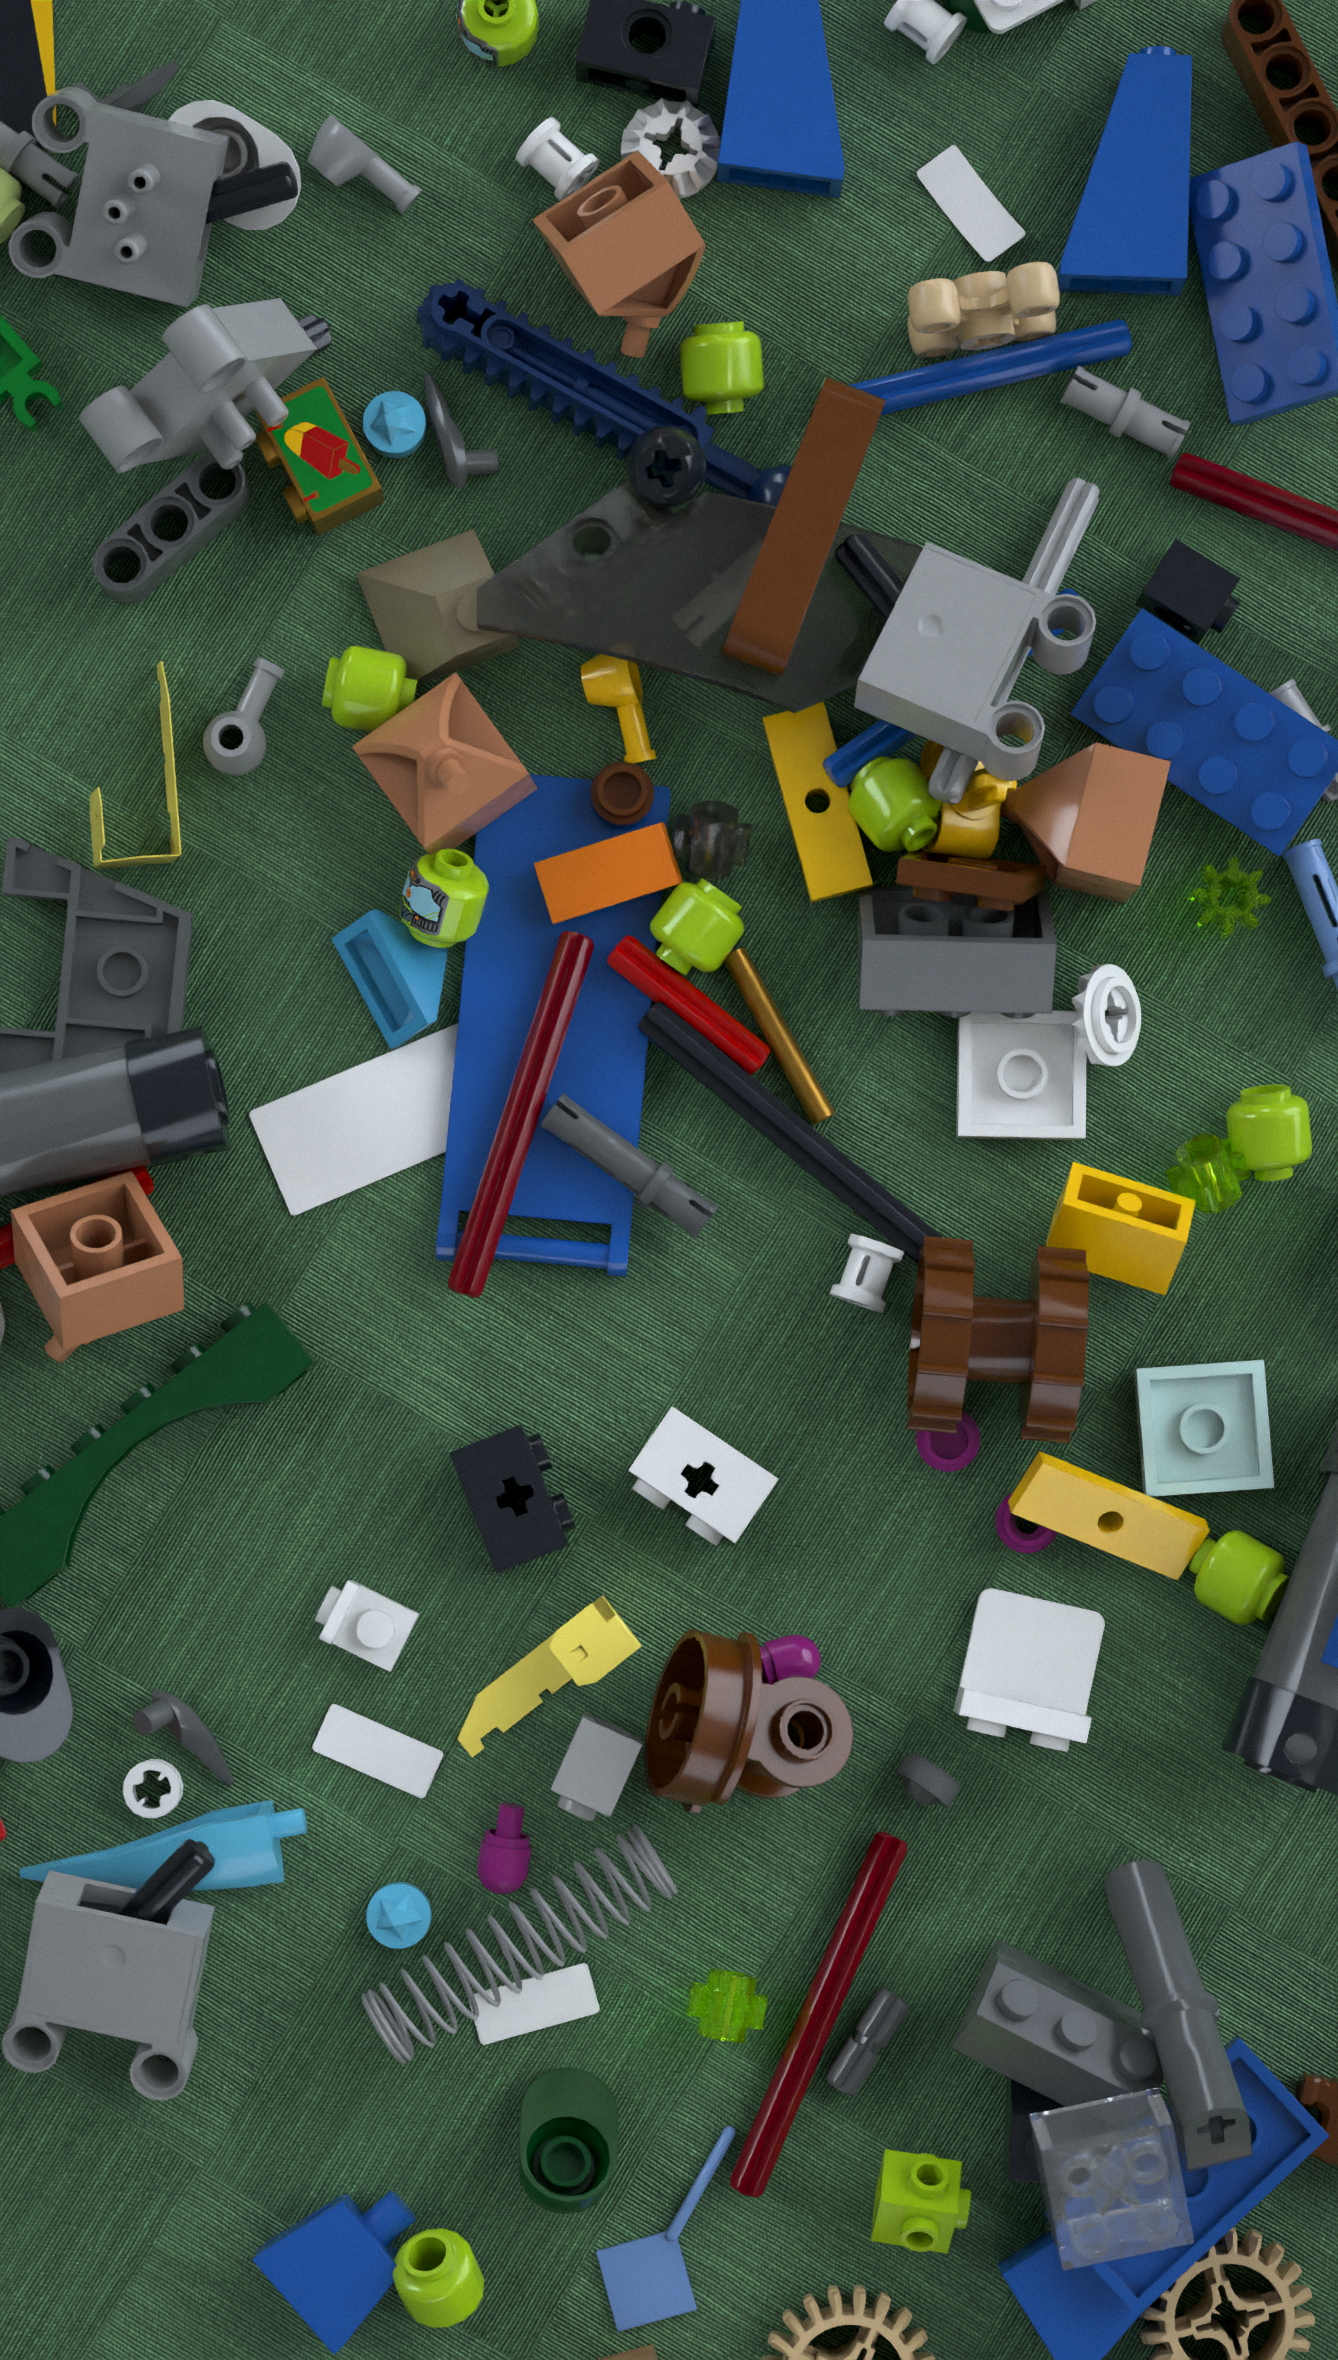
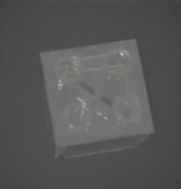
M1159 2088L1029 2114L1050 2231L1063 2271L1194 2243L1173 2122Z

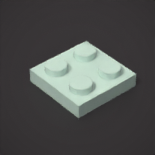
M1264 1360L1133 1369L1143 1494L1152 1497L1274 1488Z

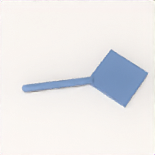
M727 2126L724 2128L667 2231L596 2250L617 2332L697 2310L678 2237L735 2137L736 2130L734 2127Z

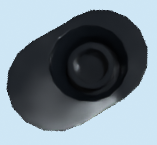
M21 1608L0 1609V1757L16 1763L38 1762L57 1752L68 1737L74 1716L72 1696L61 1661L58 1644L51 1627L39 1615Z

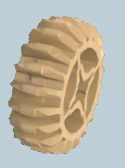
M1235 2227L1231 2228L1220 2239V2244H1214L1158 2297V2301H1154L1140 2315L1144 2319L1157 2321V2323L1146 2326L1140 2331L1143 2343L1149 2345L1163 2343L1154 2350L1150 2360H1199L1184 2350L1178 2341L1179 2338L1193 2335L1196 2340L1202 2338L1219 2340L1228 2360H1292L1286 2355L1289 2348L1298 2352H1308L1310 2342L1294 2331L1295 2328L1313 2326L1315 2324V2317L1309 2311L1295 2309L1294 2307L1310 2300L1312 2292L1307 2285L1289 2286L1302 2273L1300 2266L1295 2261L1286 2262L1278 2266L1285 2250L1275 2241L1267 2245L1259 2254L1262 2235L1254 2229H1250L1245 2234L1241 2245L1237 2246V2232ZM1222 2264H1238L1258 2271L1268 2279L1273 2291L1258 2294L1255 2289L1243 2292L1232 2289L1229 2279L1225 2276ZM1204 2271L1202 2276L1205 2290L1202 2298L1197 2304L1183 2309V2316L1175 2317L1176 2305L1183 2289L1190 2280ZM1218 2287L1235 2310H1241L1239 2316L1232 2315L1236 2320L1230 2326L1233 2341L1216 2319H1211L1212 2313L1219 2314L1216 2306L1222 2303ZM1276 2312L1275 2323L1269 2338L1255 2354L1248 2357L1250 2354L1247 2339L1250 2331L1255 2325L1269 2320V2313Z
M836 2285L827 2288L830 2306L822 2309L819 2308L816 2298L811 2293L805 2295L803 2303L809 2314L805 2320H802L796 2312L787 2309L782 2314L784 2323L793 2332L792 2335L788 2336L780 2331H771L768 2335V2343L774 2349L782 2352L783 2355H767L761 2358V2360H857L859 2356L860 2360H872L875 2353L874 2344L880 2333L894 2346L901 2360H935L931 2352L912 2353L928 2340L927 2334L922 2327L902 2333L911 2321V2311L904 2306L889 2318L886 2317L891 2299L889 2294L885 2292H880L876 2296L871 2308L865 2307L866 2291L863 2285L854 2286L851 2304H842L841 2294ZM841 2325L860 2326L859 2330H854L848 2342L841 2347L827 2348L816 2344L814 2347L809 2344L817 2335L830 2328Z

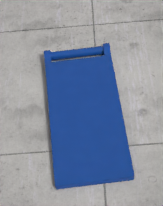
M530 774L538 789L476 833L473 863L486 875L489 883V892L478 928L473 936L466 939L442 1196L436 1242V1260H455L464 1230H458L460 1212L471 1211L560 934L564 931H572L591 938L594 943V950L507 1216L612 1225L610 1244L501 1234L493 1259L608 1269L607 1276L626 1277L634 1193L547 1129L541 1128L540 1124L554 1104H557L556 1102L562 1094L565 1093L572 1101L638 1149L648 1038L639 1032L637 1026L651 1008L652 1000L608 964L607 959L619 941L627 935L635 937L654 954L656 953L657 939L650 931V923L660 909L662 890L552 924L533 863L661 822L665 823L667 829L671 793L668 787L653 786L654 801L649 813L641 821L633 825L616 826L604 821L594 810L591 801L593 780Z

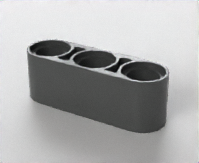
M206 453L196 459L108 536L95 550L92 560L93 572L106 595L115 602L122 604H134L147 598L236 520L247 508L250 499L249 484L241 465L238 463L231 469H222L211 453ZM224 474L236 480L233 492L224 499L214 500L203 494L204 485L215 475ZM176 515L188 521L187 531L178 540L167 542L156 537L157 526L166 517ZM123 557L137 559L141 566L139 573L133 580L120 584L109 579L110 567L116 560Z

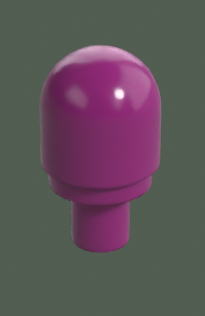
M798 1634L787 1635L764 1642L763 1646L760 1647L762 1683L771 1685L790 1677L813 1679L820 1669V1651L817 1645L806 1636Z
M507 1802L500 1803L496 1828L487 1829L485 1838L481 1839L477 1874L482 1885L492 1893L499 1895L513 1893L527 1879L532 1846L529 1844L530 1836L521 1832L525 1806Z

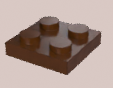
M919 849L899 858L896 884L914 886L912 896L916 898L951 901L952 895L961 896L964 893L977 895L976 906L1012 911L1015 905H1024L1026 900L1044 891L1047 866L991 857L976 859L924 852L922 849Z

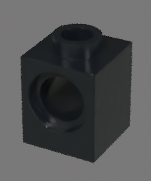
M1175 538L1135 605L1145 609L1199 644L1209 628L1221 634L1239 606L1240 601L1230 595L1240 578Z

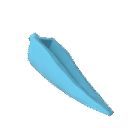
M273 1800L212 1810L190 1821L120 1846L20 1868L19 1874L24 1879L44 1882L49 1870L139 1889L185 1840L191 1839L196 1842L202 1841L209 1847V1852L215 1858V1865L190 1892L284 1882L280 1838L307 1834V1821L303 1808L275 1813Z

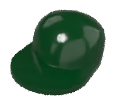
M560 2068L539 2076L532 2082L524 2094L520 2109L517 2169L520 2184L526 2194L543 2209L560 2214L582 2212L596 2205L611 2185L618 2155V2107L612 2092L598 2077L580 2069Z

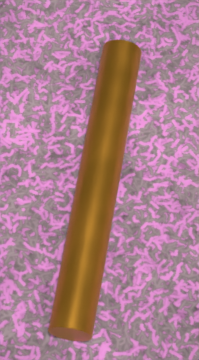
M742 947L731 952L723 962L813 1126L833 1116L835 1112L746 949Z

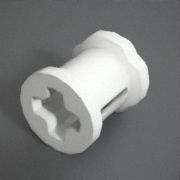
M898 0L887 15L884 25L891 32L897 29L927 51L925 59L935 64L955 42L967 22V17L960 12L952 15L934 0Z
M550 117L528 136L515 158L523 167L531 165L555 187L554 196L561 201L587 183L597 169L599 159L593 153L584 155L559 132L560 123L554 117Z
M850 1234L848 1244L852 1247L840 1284L832 1285L830 1295L854 1305L883 1313L886 1303L881 1297L893 1263L901 1262L904 1252L882 1242Z

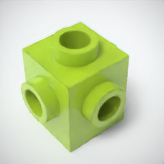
M885 2149L875 2186L870 2241L904 2246L918 2252L934 2251L948 2254L954 2228L966 2229L970 2210L971 2190L960 2188L962 2161L939 2158L928 2153L914 2154Z

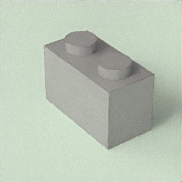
M584 1712L550 1788L551 1791L561 1795L557 1806L592 1822L597 1811L610 1817L643 1745L642 1738Z

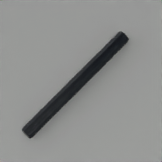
M663 1002L654 1004L640 1020L637 1026L640 1033L894 1246L903 1251L917 1265L919 1264V1252L923 1247L924 1236L942 1237Z

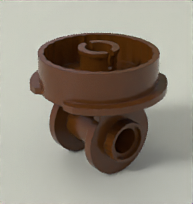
M692 1629L682 1635L673 1647L657 1683L645 1738L644 1767L646 1782L653 1795L682 1802L684 1810L691 1813H700L702 1806L709 1804L711 1801L715 1804L723 1805L729 1800L735 1787L746 1794L761 1799L782 1798L802 1788L822 1784L833 1778L843 1768L850 1755L853 1743L852 1721L841 1698L829 1686L818 1680L807 1677H790L771 1685L762 1683L761 1653L755 1634L740 1632L738 1638L733 1639Z

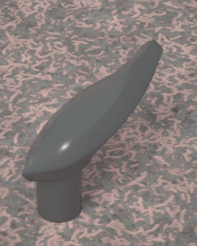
M176 60L147 73L133 83L119 86L101 101L82 82H77L71 87H78L88 92L98 103L138 112L164 88L181 66Z
M431 374L424 376L428 410L439 455L448 479L458 489H461L467 484V476L497 474L498 459L496 449L465 450L462 433L451 418L441 389Z
M153 1688V1703L133 1715L135 1729L141 1735L147 1736L166 1726L176 1735L180 1743L193 1751L227 1788L234 1783V1779L228 1764L205 1722L179 1697Z

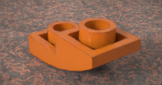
M664 822L533 863L552 924L683 883Z

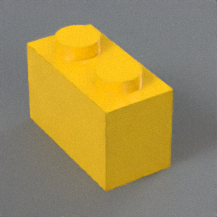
M1073 1162L1054 1210L1045 1246L1086 1250L1088 1271L1127 1283L1131 1286L1165 1295L1187 1243L1196 1200Z

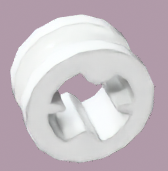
M149 1759L140 1762L128 1772L123 1783V1796L127 1806L133 1813L143 1818L155 1819L168 1814L179 1804L183 1796L184 1783L180 1772L173 1764L163 1759ZM148 1770L160 1772L158 1780L161 1781L167 1777L171 1786V1791L160 1797V1806L158 1807L146 1805L148 1796L140 1800L136 1792V1785L146 1781Z

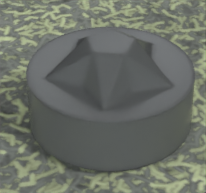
M908 1752L895 1770L896 1774L902 1778L907 1796L920 1805L940 1804L945 1808H949L961 1790L960 1784L953 1777L915 1752Z

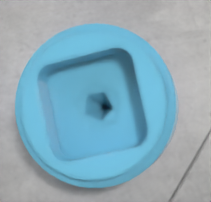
M389 391L376 396L368 404L363 415V429L367 442L374 451L382 456L389 458L406 457L421 446L426 436L427 424L423 408L415 398L404 392Z
M393 1882L381 1887L371 1898L366 1912L367 1926L372 1936L382 1945L394 1949L407 1948L419 1942L426 1934L432 1917L431 1905L427 1896L418 1887L407 1882Z

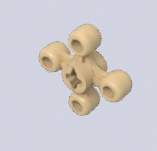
M1031 262L1014 267L1008 272L1007 278L1004 272L985 271L968 274L953 281L937 278L916 283L909 289L907 297L909 308L907 326L911 348L917 357L936 358L953 353L959 346L961 349L980 350L1001 346L1013 340L1027 342L1051 336L1056 330L1055 309H1057L1060 303L1058 279L1053 266L1046 262Z

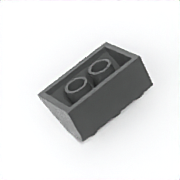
M872 886L871 888L858 891L857 986L859 1009L872 1010L875 1013L886 1016L901 1015L908 1010L936 1011L938 1014L947 1017H963L971 1012H996L1014 1019L1029 1018L1035 1015V1013L1052 1014L1057 942L1048 890H1044L1025 901L1024 905H1015L1012 911L976 906L977 895L964 893L961 896L952 895L951 901L916 898L912 896L913 886Z
M999 1939L994 1942L951 2048L1124 2137H1127L1154 2106L1165 2077L1155 2043L1145 2039L1142 2033L1140 2023L1142 2013Z

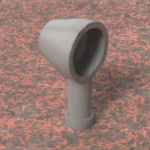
M330 114L322 123L307 161L337 187L362 174L396 204L395 208L401 214H404L423 190L416 184L411 185L333 115Z
M259 657L256 658L253 664L255 669L236 710L225 712L215 717L208 724L203 735V750L206 758L216 770L227 775L239 776L253 771L262 762L266 753V735L258 721L277 680L282 679L285 670ZM229 729H238L243 733L242 744L233 750L223 748L221 746L223 733Z

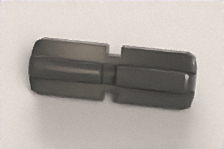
M882 1988L877 1992L855 2027L858 2031L856 2037L849 2036L827 2071L826 2079L830 2085L846 2095L854 2096L857 2094L880 2058L879 2054H877L880 2046L886 2048L909 2012V2005L904 1999L888 1989Z

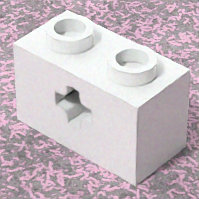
M673 1406L628 1470L638 1477V1480L632 1487L633 1490L662 1510L665 1509L670 1500L692 1514L685 1525L715 1546L719 1544L723 1536L736 1543L778 1481L777 1477ZM705 1462L713 1467L714 1470L711 1473L710 1479L718 1487L712 1496L707 1492L701 1491L695 1498H692L685 1492L689 1482L680 1474L686 1465L698 1469Z

